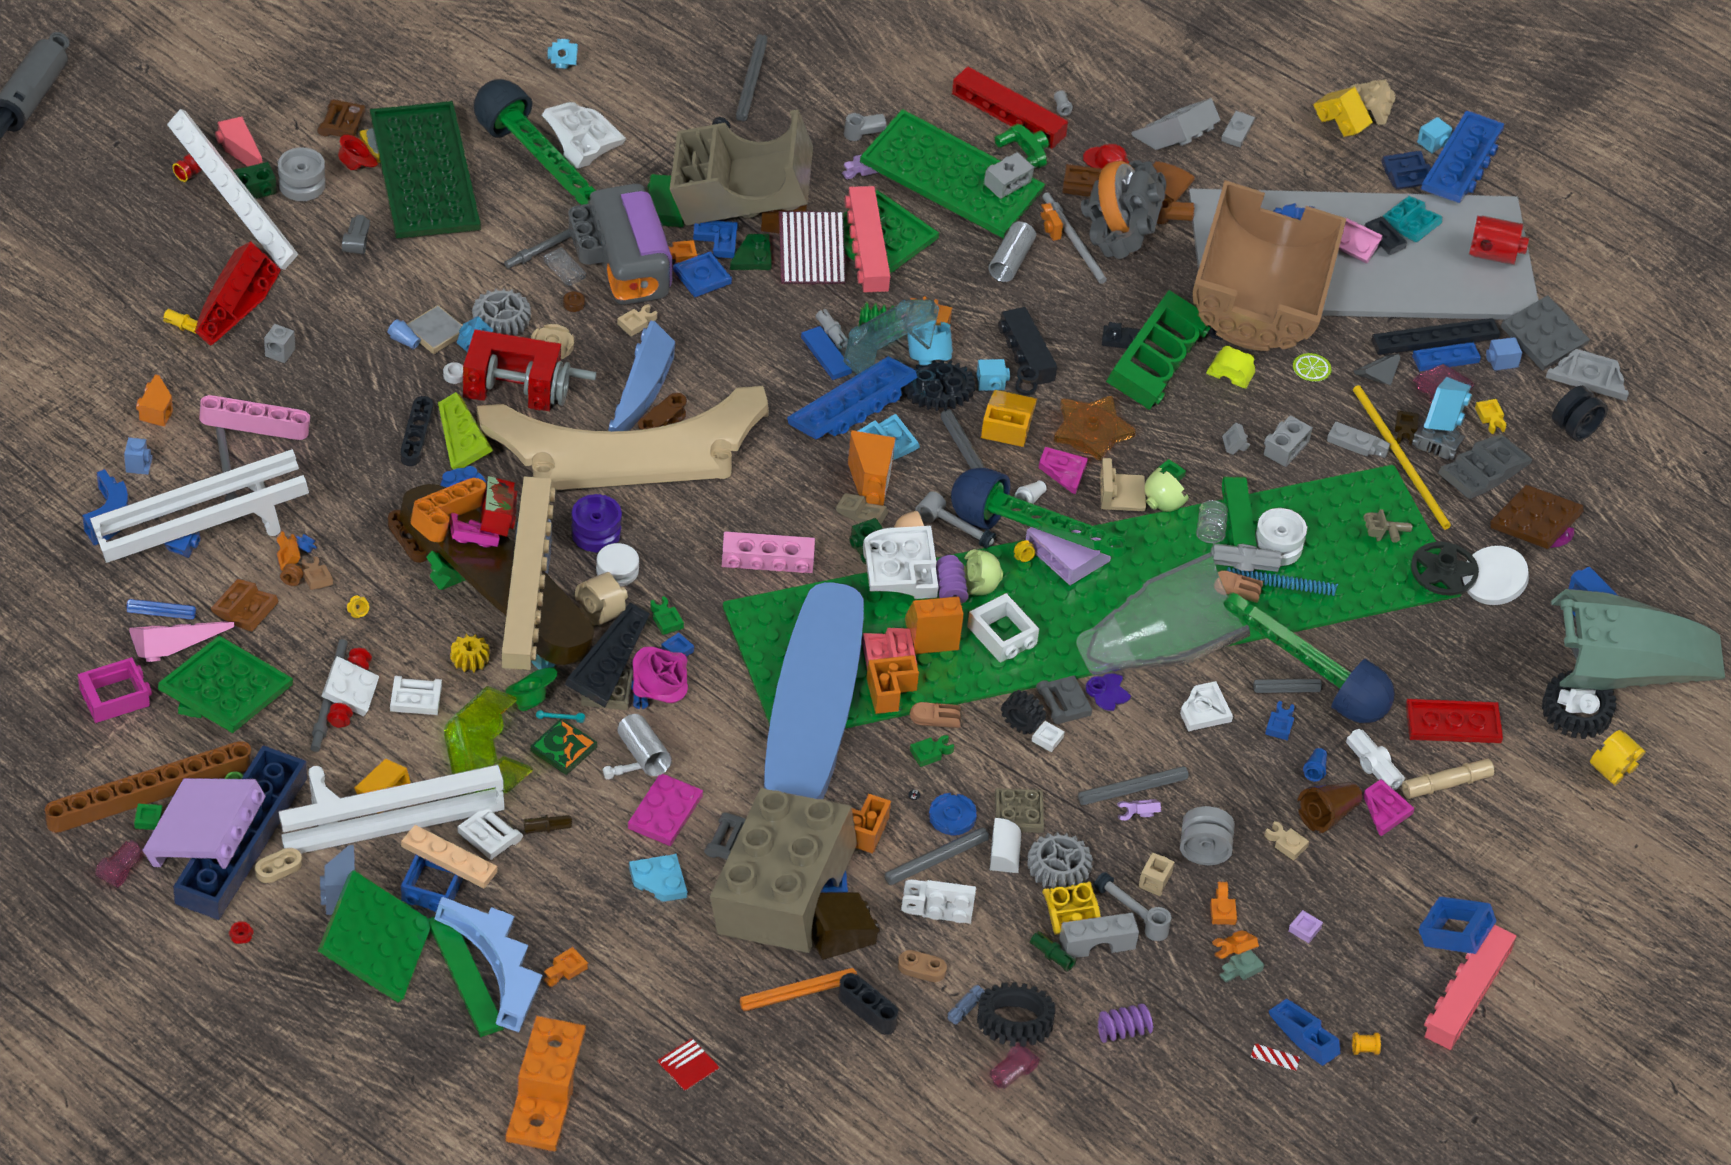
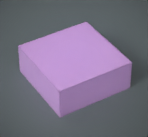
M1302 910L1291 923L1289 932L1310 943L1322 928L1323 922Z

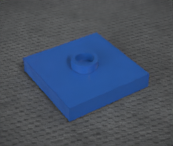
M711 251L673 265V271L693 297L732 283L731 276Z

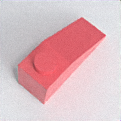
M242 116L218 122V131L215 132L218 144L222 143L227 153L246 166L262 163L261 154Z

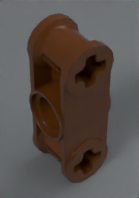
M681 393L670 394L660 404L653 407L649 413L640 418L638 421L639 430L666 426L684 420L686 417L684 409L687 403L686 396Z

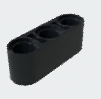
M847 973L840 978L838 998L842 1004L881 1034L888 1035L896 1030L898 1008L895 1004L854 973Z

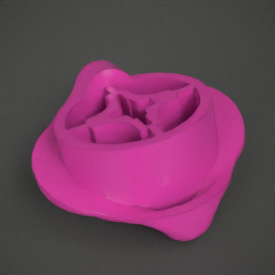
M650 646L640 649L633 658L634 694L637 697H647L665 703L680 701L688 690L686 656L680 652H670Z

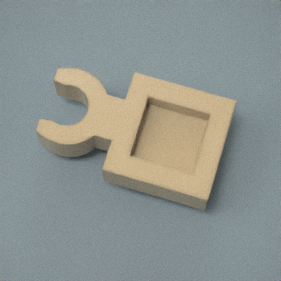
M648 304L643 306L640 312L633 309L617 319V324L626 333L633 336L647 328L648 322L657 319V311L649 313L650 305Z
M1275 821L1272 829L1276 832H1272L1268 828L1265 831L1264 836L1268 840L1276 841L1275 848L1293 861L1308 848L1309 841L1291 828L1287 832L1284 831L1283 826L1279 822Z

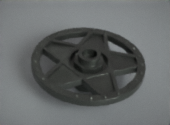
M1432 542L1423 545L1414 553L1411 561V571L1415 580L1425 589L1440 595H1458L1470 590L1475 585L1479 574L1475 558L1464 548L1448 542ZM1443 548L1438 555L1427 552L1431 549ZM1457 552L1463 555L1469 562L1457 560ZM1417 561L1427 568L1421 575L1416 567ZM1473 575L1471 581L1462 587L1460 577ZM1442 582L1448 589L1439 588L1432 584Z

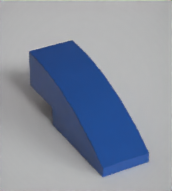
M1285 999L1269 1010V1015L1283 1032L1302 1051L1322 1066L1340 1054L1339 1038L1323 1029L1320 1019L1295 1003Z

